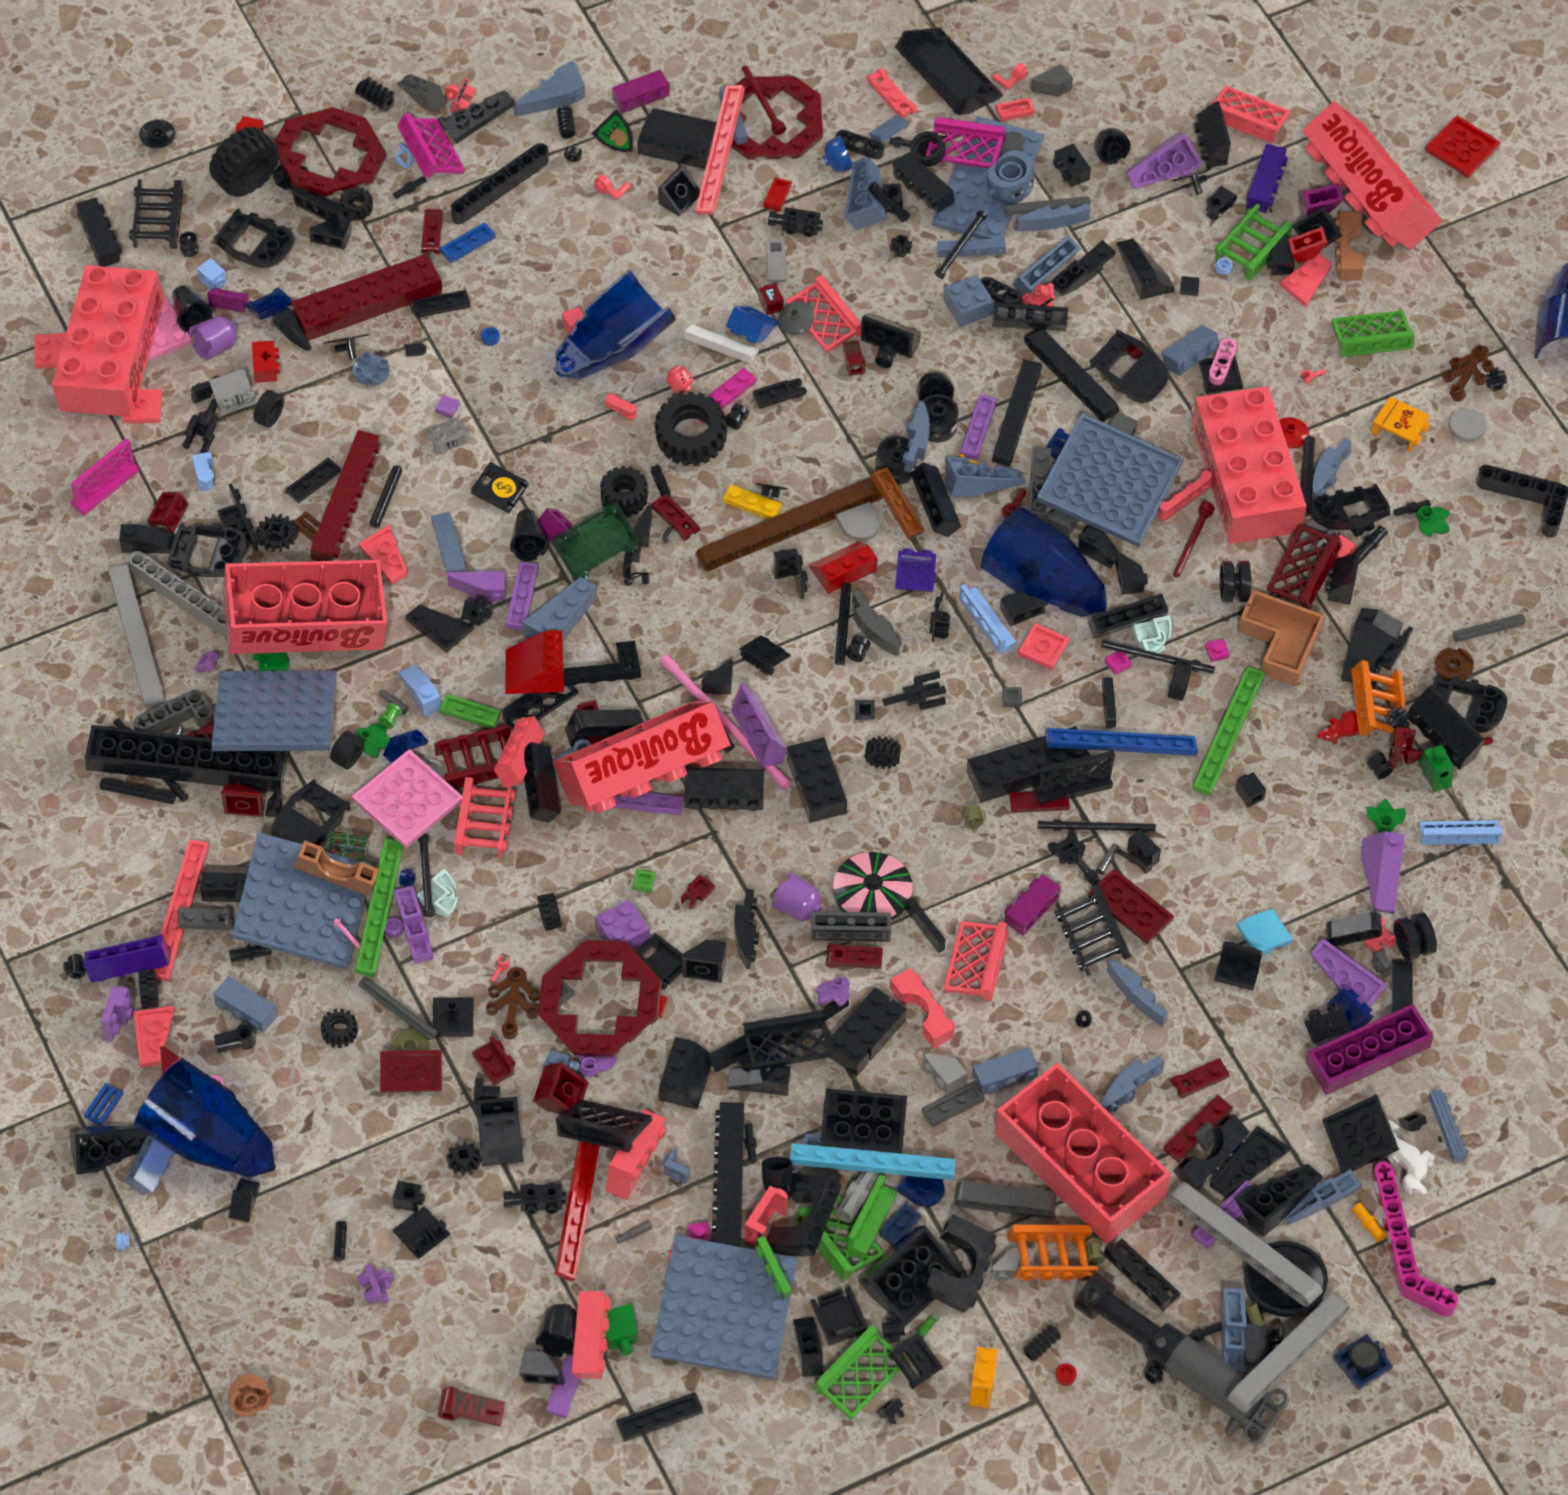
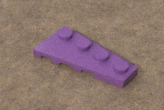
M1322 939L1311 952V957L1362 1017L1387 988L1386 983L1325 939Z

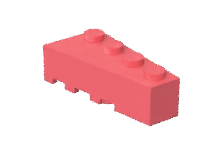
M645 1109L642 1113L652 1115L653 1121L632 1142L633 1148L629 1153L618 1150L609 1164L605 1191L626 1200L629 1199L652 1153L656 1151L660 1138L663 1139L667 1131L665 1127L666 1118Z

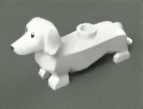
M1389 1120L1400 1150L1387 1156L1388 1160L1393 1165L1399 1164L1407 1171L1402 1181L1404 1192L1407 1194L1416 1192L1426 1196L1427 1189L1420 1181L1426 1177L1427 1167H1433L1435 1156L1427 1150L1421 1154L1415 1146L1397 1138L1398 1134L1394 1131L1399 1126L1392 1120Z

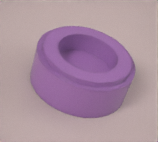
M395 917L387 919L385 935L390 938L401 936L404 931L403 922Z

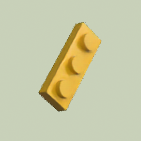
M730 484L723 497V503L766 519L778 516L782 509V503Z

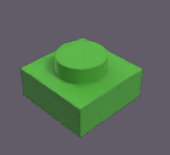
M636 869L633 890L652 893L656 872Z

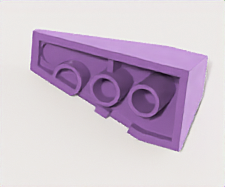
M1178 132L1128 170L1126 174L1134 188H1138L1161 180L1189 174L1201 166L1202 162L1187 135Z
M1385 831L1363 839L1361 861L1364 864L1365 876L1368 880L1374 911L1395 912L1405 834Z

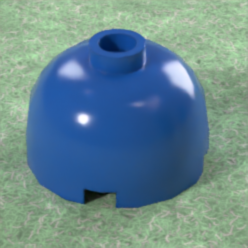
M841 135L828 141L824 148L825 155L822 156L825 165H830L832 170L836 172L851 170L853 164Z

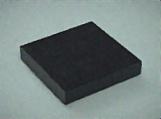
M1234 356L1226 379L1221 385H1214L1209 381V371L1214 358L1204 359L1199 362L1206 393L1243 388L1236 356ZM1225 359L1218 360L1220 364L1228 363ZM1218 370L1215 377L1220 375V370Z

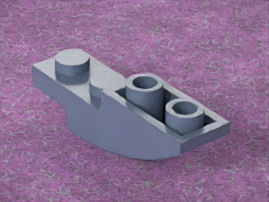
M920 401L918 407H914L911 415L913 420L908 422L906 432H909L908 448L910 449L909 452L905 451L902 462L905 463L904 471L912 472L916 458L924 460L926 455L930 425L924 401Z
M1345 438L1336 450L1329 446L1323 453L1315 470L1311 500L1326 494L1327 489L1335 485L1337 481L1336 473L1341 466V462L1344 459L1347 460L1352 453V441Z
M1159 1055L1145 1065L1139 1059L1132 1063L1112 1083L1104 1097L1102 1106L1110 1114H1113L1124 1103L1129 1104L1136 1097L1137 1088L1142 1087L1150 1078H1156L1162 1074L1165 1063L1164 1059Z

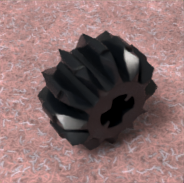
M465 1140L463 1145H459L456 1142L455 1148L450 1147L449 1154L446 1156L448 1168L453 1169L455 1175L461 1172L463 1177L466 1172L472 1175L473 1170H478L479 1163L482 1161L480 1150L475 1148L473 1143L467 1145Z

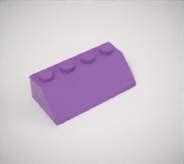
M744 683L740 684L731 709L737 723L761 767L782 764L787 754L786 745L780 739L778 731L774 728L771 718L767 715L764 705L760 702L757 694Z

